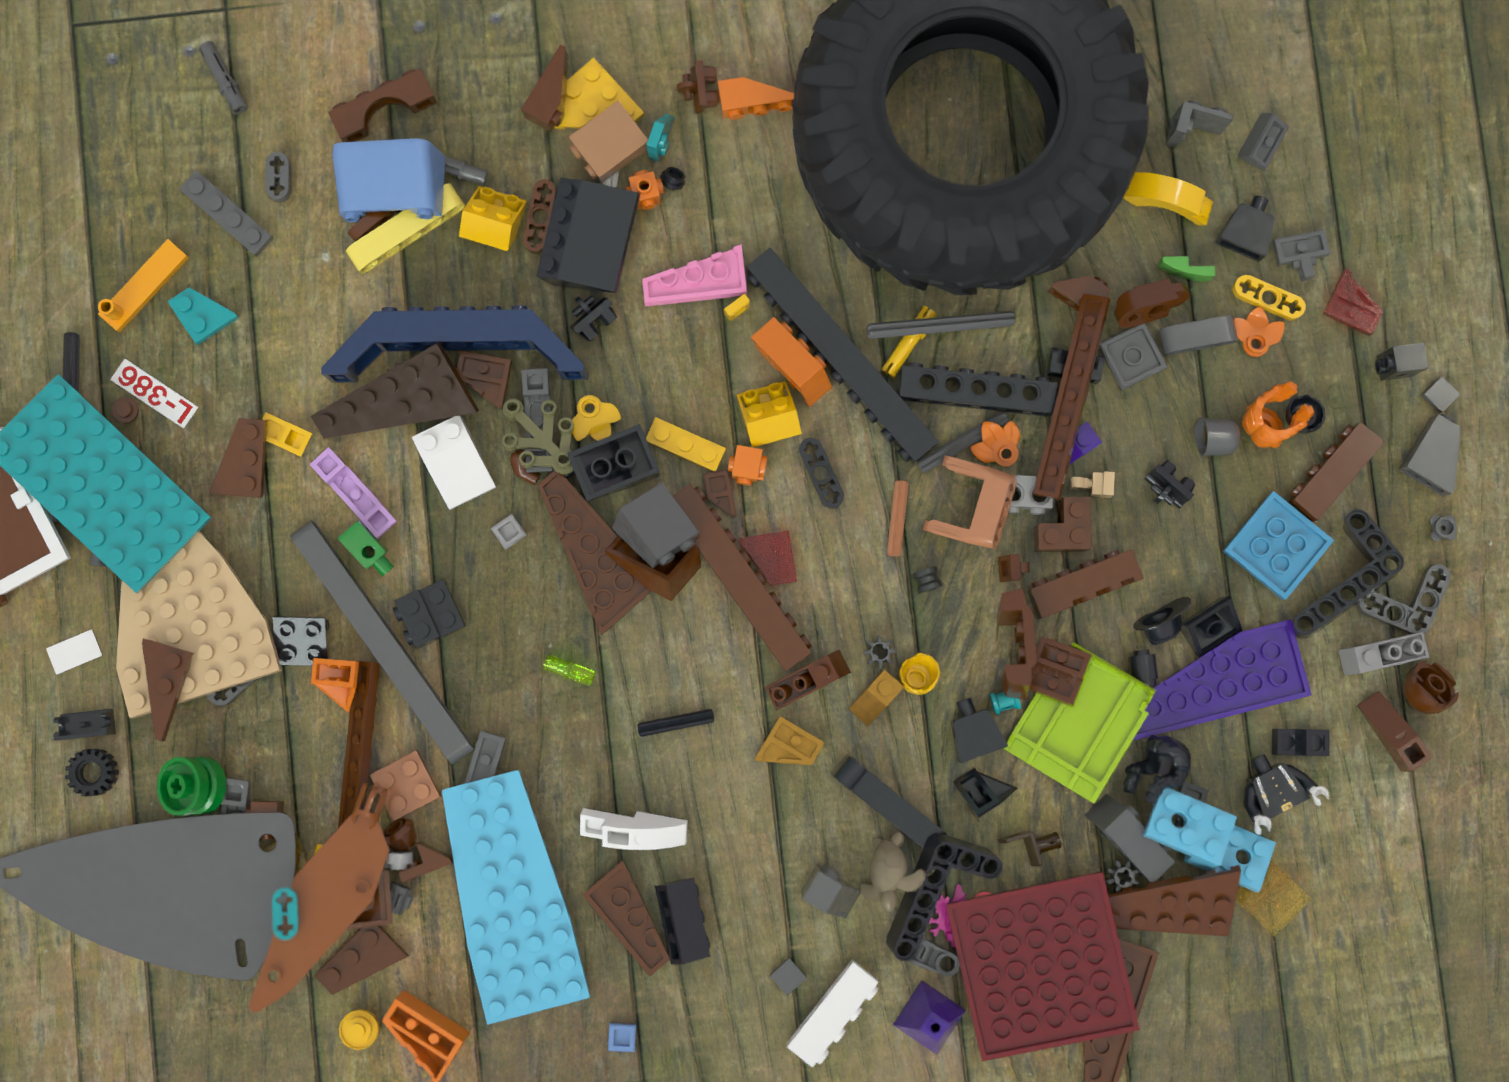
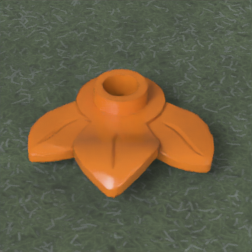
M1260 306L1251 311L1246 320L1241 318L1234 319L1237 338L1243 342L1244 351L1252 357L1262 356L1267 352L1269 346L1277 344L1281 340L1285 329L1284 322L1269 323L1264 310ZM1253 340L1259 343L1258 349L1252 347L1251 342Z
M984 421L981 428L983 442L972 445L970 447L972 453L984 463L995 461L1001 466H1011L1017 461L1019 455L1016 446L1020 439L1018 427L1013 421H1009L1003 428L994 422ZM1009 449L1010 456L1006 459L1003 458L1001 455L1002 451Z

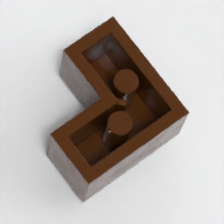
M1063 497L1059 500V523L1037 524L1034 526V551L1085 552L1090 550V497Z

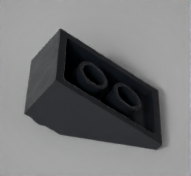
M640 424L567 453L587 502L640 485L660 476V471Z

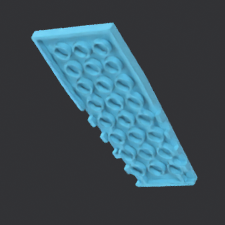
M520 770L442 790L467 946L487 1025L587 999L591 996L572 920L561 888H559L553 865L550 862L546 850L547 847L544 839H542L538 821L532 810L530 798L521 778Z

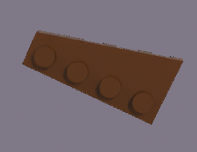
M623 860L583 894V897L645 972L651 976L667 963L670 957Z

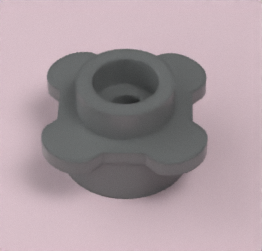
M1437 515L1432 516L1429 520V523L1432 525L1431 539L1434 541L1445 538L1449 541L1454 540L1457 536L1455 518L1452 515L1440 518Z

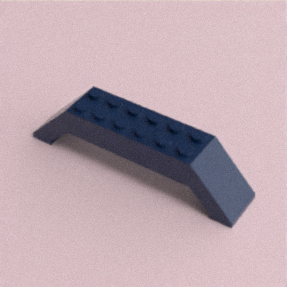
M522 305L512 306V310H501L500 306H487L486 310H475V307L462 306L460 310H449V307L438 306L434 307V311H423L422 307H408V311H397V308L383 307L382 311H374L321 367V374L332 383H358V376L383 352L425 351L440 342L445 351L538 350L558 369L562 380H588V372L584 364L531 309H527V306Z

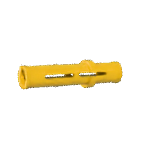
M923 305L922 310L915 319L934 318L937 314L932 309L928 310V307ZM925 334L903 336L887 362L881 368V371L886 375L890 374L891 378H895L903 363L918 341L925 337Z

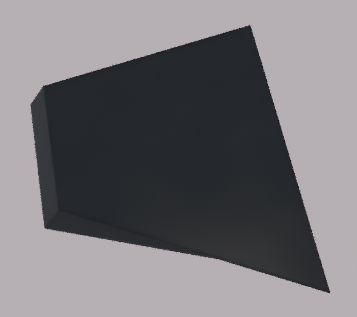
M975 768L953 781L966 804L977 818L1000 805L1018 789L1015 786L978 772Z

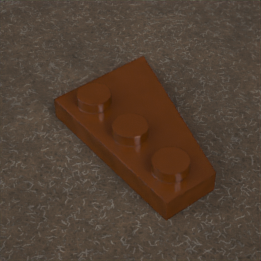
M238 419L209 494L263 497L267 420Z
M381 926L365 927L314 977L333 995L405 959L409 955Z

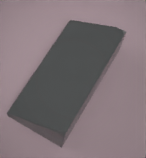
M1261 113L1238 156L1242 160L1265 171L1289 127L1274 113Z

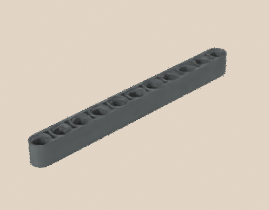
M311 520L292 533L290 537L449 762L454 765L472 752L475 748L470 739L319 527Z

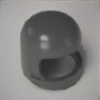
M1197 419L1194 425V437L1201 456L1233 454L1240 444V429L1236 422L1231 419ZM1205 424L1207 428V446L1203 443V429Z

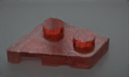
M1346 268L1343 270L1323 314L1370 336L1373 334L1383 311L1376 302L1370 299L1369 293L1363 286L1360 287L1351 276L1353 273Z
M789 530L740 538L741 545L771 586L797 582Z

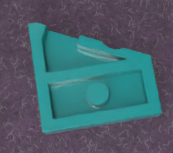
M665 113L664 117L661 116L654 122L647 142L649 160L659 163L661 155L666 156L670 144L667 140L675 116Z
M187 288L168 301L197 345L239 319L238 315L191 288Z

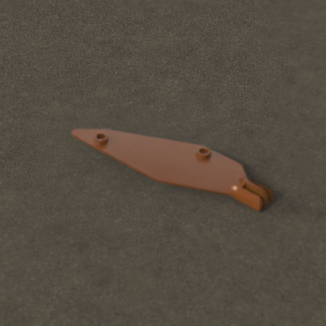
M363 782L353 813L294 877L290 888L296 891L299 898V931L293 938L288 940H281L274 934L249 1004L252 1012L261 1011L290 992L372 902L389 853L388 844L378 821L389 791L388 789H383L375 813H372L371 810L379 787L373 785L363 810L361 806L369 783ZM287 896L284 912H288L287 905L293 901L292 897ZM284 915V924L279 925V930H284L285 935H288V932L294 926L288 923V915ZM271 971H276L279 974L278 980L270 979L269 974Z

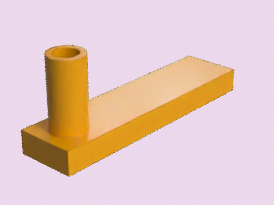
M167 239L111 300L103 299L99 302L98 310L100 312L98 315L120 333L189 257Z

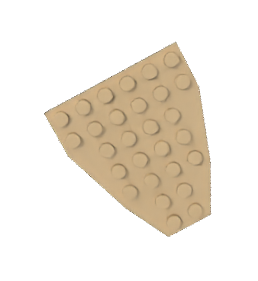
M201 531L139 593H135L122 581L116 669L129 718H137L151 713L142 647L143 638L194 653L177 704L282 671L268 620L261 614L254 603L255 601L246 592L240 579L218 549L212 546Z

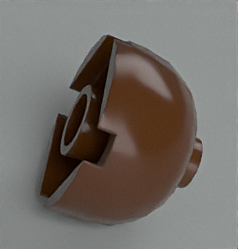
M1422 661L1407 673L1403 683V692L1408 703L1419 712L1439 714L1457 702L1459 691L1455 694L1453 686L1456 685V682L1445 668L1435 662L1430 665L1426 663L1427 661Z

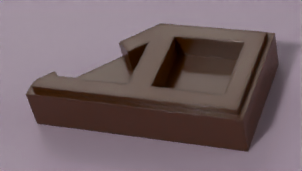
M722 470L703 474L708 501L731 517H737L729 471Z

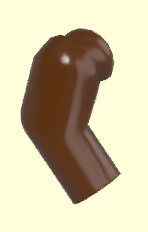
M517 449L510 456L514 475L535 486L540 478V474L537 472H526V468H523L519 461V455L524 450Z

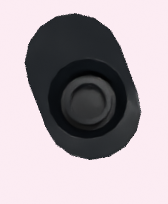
M1181 597L1166 604L1160 609L1139 618L1134 623L1133 628L1143 631L1152 645H1158L1175 638L1182 627L1181 613L1189 607L1191 598Z

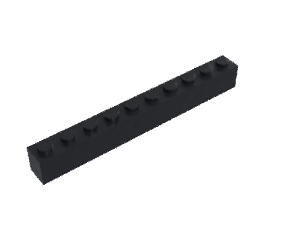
M771 248L767 249L747 266L748 276L746 278L755 289L760 287L765 293L763 295L765 301L772 308L776 306L780 310V318L789 327L792 325L799 332L796 334L798 339L801 338L807 345L809 344L815 351L813 356L818 355L831 369L830 375L838 385L844 384L849 390L847 392L848 397L855 404L860 403L864 407L865 411L863 413L872 424L877 422L882 428L880 431L881 435L887 442L891 443L893 441L899 448L897 453L906 463L910 461L914 465L938 444L939 441Z

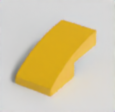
M266 412L262 419L267 420L266 441L302 457L312 433Z

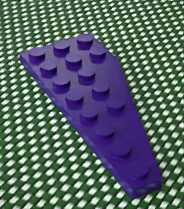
M1291 619L1238 632L1157 686H1154L1153 689L1156 692L1145 709L1149 715L1133 740L1311 696V690Z

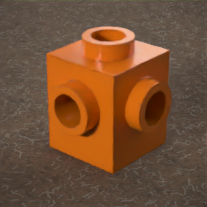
M642 170L634 173L633 177H629L630 186H627L626 190L640 194L637 210H647L661 204L660 194L664 193L661 178L655 179L654 171ZM648 186H649V188H648L647 190H641V189H640V188H644V187H648Z

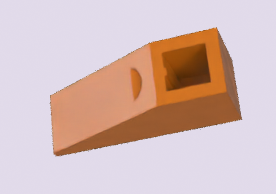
M744 77L717 81L723 118L737 120L743 118L746 114L753 113L755 116H761L769 113L771 110L779 109L780 112L792 110L794 93Z

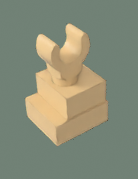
M1093 472L1091 479L1072 477L1070 489H1090V496L1111 498L1114 495L1115 472Z

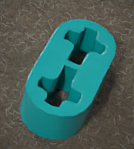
M289 887L277 890L272 897L273 931L276 937L281 940L291 939L299 931V898L296 891ZM283 892H287V896L293 899L287 905L288 912H284L283 903H278V898L283 896ZM284 915H288V923L294 926L288 932V935H285L284 930H279V925L284 924Z

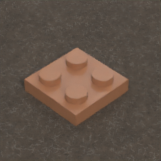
M418 750L370 774L374 785L379 787L378 793L380 796L384 788L389 790L384 805L393 822L441 797Z

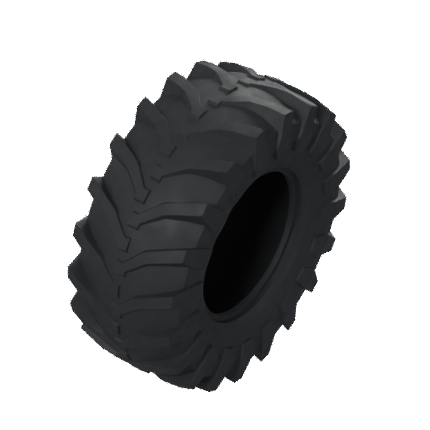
M837 0L818 15L812 28L814 33L811 36L809 47L805 48L796 74L792 120L797 165L804 186L810 194L823 223L838 240L841 238L844 240L858 260L877 272L883 268L903 285L926 291L928 285L954 295L977 294V287L1010 290L1026 283V277L1031 275L1038 276L1055 270L1064 264L1080 247H1084L1096 236L1120 204L1129 188L1144 149L1149 123V105H1146L1149 80L1143 52L1136 53L1133 27L1121 4L1110 8L1107 0ZM952 49L978 50L1003 59L1020 71L1031 84L1039 98L1046 128L1043 152L1030 166L1020 173L996 183L963 185L945 181L931 175L907 156L898 144L889 124L886 97L895 81L904 71L929 55Z

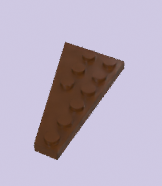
M554 470L538 484V488L602 636L652 591L605 553V549L614 541L617 535L564 475Z
M1240 865L1231 866L1228 871L1216 873V870L1206 871V875L1191 878L1186 875L1146 883L1147 887L1132 889V886L1122 888V892L1108 894L1116 929L1229 936L1241 876Z

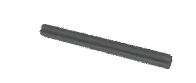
M1013 311L869 323L866 327L868 338L873 339L1012 326L1015 323V314Z

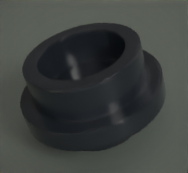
M668 167L660 175L661 181L667 189L680 190L685 185V174L676 167Z

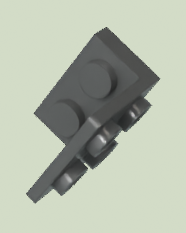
M1184 101L1172 117L1165 145L1175 148L1180 141L1185 140L1187 133L1190 134L1192 127L1220 135L1232 122L1234 115L1227 113V110L1215 107L1211 109L1204 107L1202 103L1197 101Z

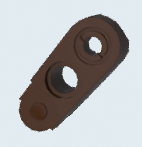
M1169 278L1136 286L1133 290L1126 291L1120 295L1114 315L1120 327L1132 328L1169 316V310L1186 302L1190 297V292L1185 284L1179 282L1172 284Z

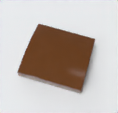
M1042 636L1036 650L1037 664L1031 677L1030 691L1073 707L1092 654Z

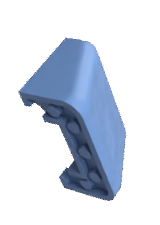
M424 139L341 142L333 145L332 158L339 214L345 221L357 223L366 215V212L411 210L420 219H432L433 216H442L445 156L430 141Z

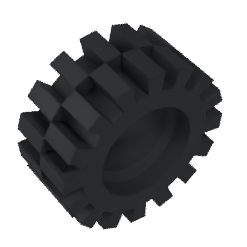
M85 749L82 752H77L74 754V758L69 759L70 766L65 768V771H69L68 775H65V780H70V783L67 785L69 788H74L73 792L85 797L105 794V791L111 790L113 788L111 785L117 782L115 775L119 774V770H115V766L118 765L117 761H112L113 756L106 754L107 751ZM90 762L96 763L101 769V776L94 783L86 781L83 776V769Z

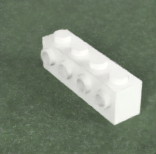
M851 959L788 1040L787 1048L811 1067L816 1062L821 1064L829 1054L827 1048L832 1041L837 1043L844 1035L846 1030L843 1027L849 1020L853 1022L861 1013L860 1005L865 999L870 1001L879 988L876 986L878 984L877 978Z

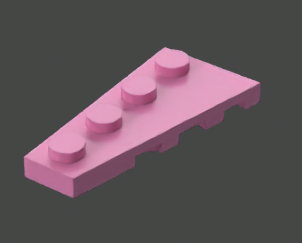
M742 244L724 253L720 251L712 254L711 257L704 260L689 262L681 268H672L643 278L645 307L738 297L743 294L747 296Z

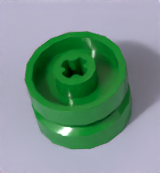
M174 757L164 764L157 778L159 802L164 810L172 815L182 816L213 812L220 806L226 793L224 770L219 762L211 757Z

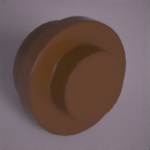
M128 397L116 400L112 407L114 418L121 423L134 421L139 413L138 404Z

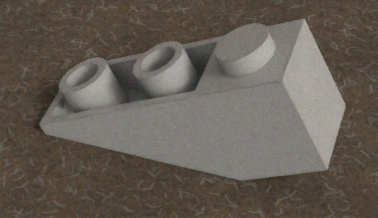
M1423 632L1338 650L1344 676L1429 658Z

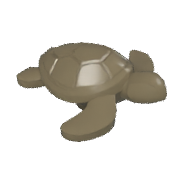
M901 832L894 834L891 841L879 838L873 839L875 852L870 864L872 885L860 884V892L865 898L869 900L880 899L882 907L889 912L896 905V890L898 888L906 892L916 891L923 884L926 876L925 871L922 869L917 870L910 876H906L907 861L900 849L904 842V834Z

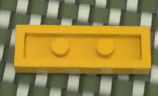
M655 417L646 437L649 444L713 472L717 471L726 451V448L657 417Z

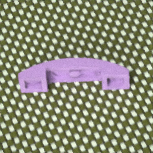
M330 447L310 463V466L332 487L377 539L397 522L378 498Z

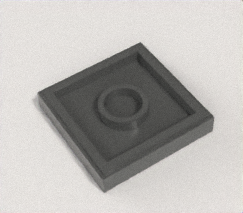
M1146 323L1128 329L1099 344V350L1102 356H1104V360L1120 391L1168 368Z

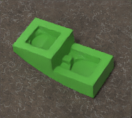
M1188 256L1162 257L1158 261L1159 269L1179 278L1209 282L1215 277V266H1189Z

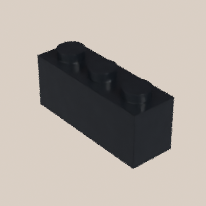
M694 878L679 879L656 885L655 891L671 964H687L711 957L709 951L710 941L704 927L705 917L700 909L698 899L699 889Z

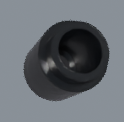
M1149 649L1134 651V656L1129 657L1131 676L1148 686H1157L1156 655L1150 654Z

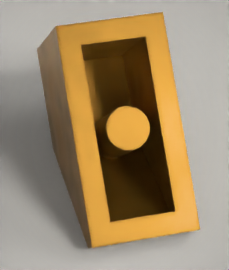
M884 669L850 706L849 710L869 726L904 686Z

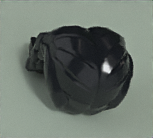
M1151 735L1148 737L1146 743V753L1148 756L1146 760L1138 761L1125 768L1127 775L1124 780V792L1135 794L1141 774L1162 775L1154 776V782L1149 784L1148 790L1145 793V800L1152 804L1157 803L1159 796L1166 788L1182 786L1191 768V754L1186 745L1169 736L1158 737Z

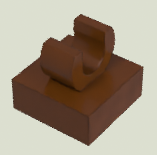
M1019 554L998 557L1000 583L1021 580V574L1030 572L1029 562H1020Z

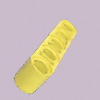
M450 183L444 184L442 216H433L432 219H420L411 210H403L351 244L346 249V253L359 273H366L459 213L465 207V204Z

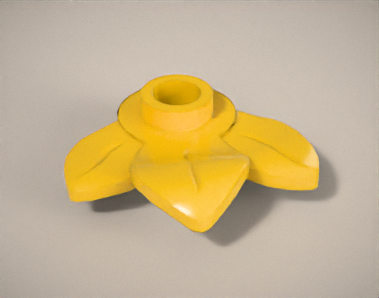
M587 395L582 397L577 404L578 414L572 419L574 423L573 436L577 441L583 440L589 434L596 441L611 436L610 423L621 420L618 409L611 403H601L596 396ZM589 404L595 406V410L592 413H588L585 410Z

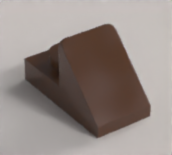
M418 842L416 844L423 863L420 864L419 859L412 861V864H407V869L398 872L401 882H405L453 864V856L424 842Z

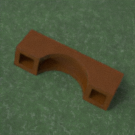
M412 69L403 73L399 79L381 83L379 88L371 92L364 91L358 94L356 99L348 103L341 102L336 104L333 110L328 111V114L342 142H356L369 136L370 120L380 108L396 104L408 108L415 114L437 104V101L422 70Z

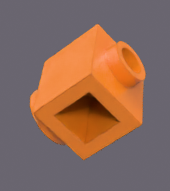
M737 445L735 457L730 456L728 471L732 472V479H737V484L751 486L752 482L757 483L758 480H764L768 456L762 455L763 449Z

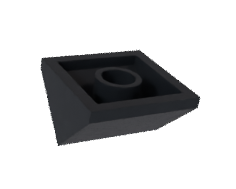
M1229 595L1220 597L1182 621L1180 630L1198 658L1233 635L1243 631L1232 598Z

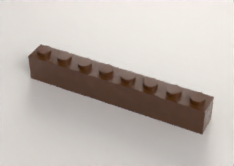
M688 484L674 494L673 498L699 531L695 539V545L699 546L700 553L786 672L811 654L809 650L812 647L811 643L804 634L800 636L794 629L797 626L796 622L789 613L785 615L778 607L782 603L774 592L770 594L763 586L767 583L758 570L753 572L748 564L752 561L743 549L738 551L733 543L737 540L729 528L723 530L718 522L722 519L714 507L708 509L703 501L707 498L699 486L693 488L691 484Z

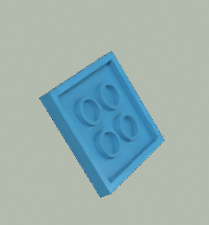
M1272 491L1224 548L1223 552L1284 601L1334 540L1276 492Z

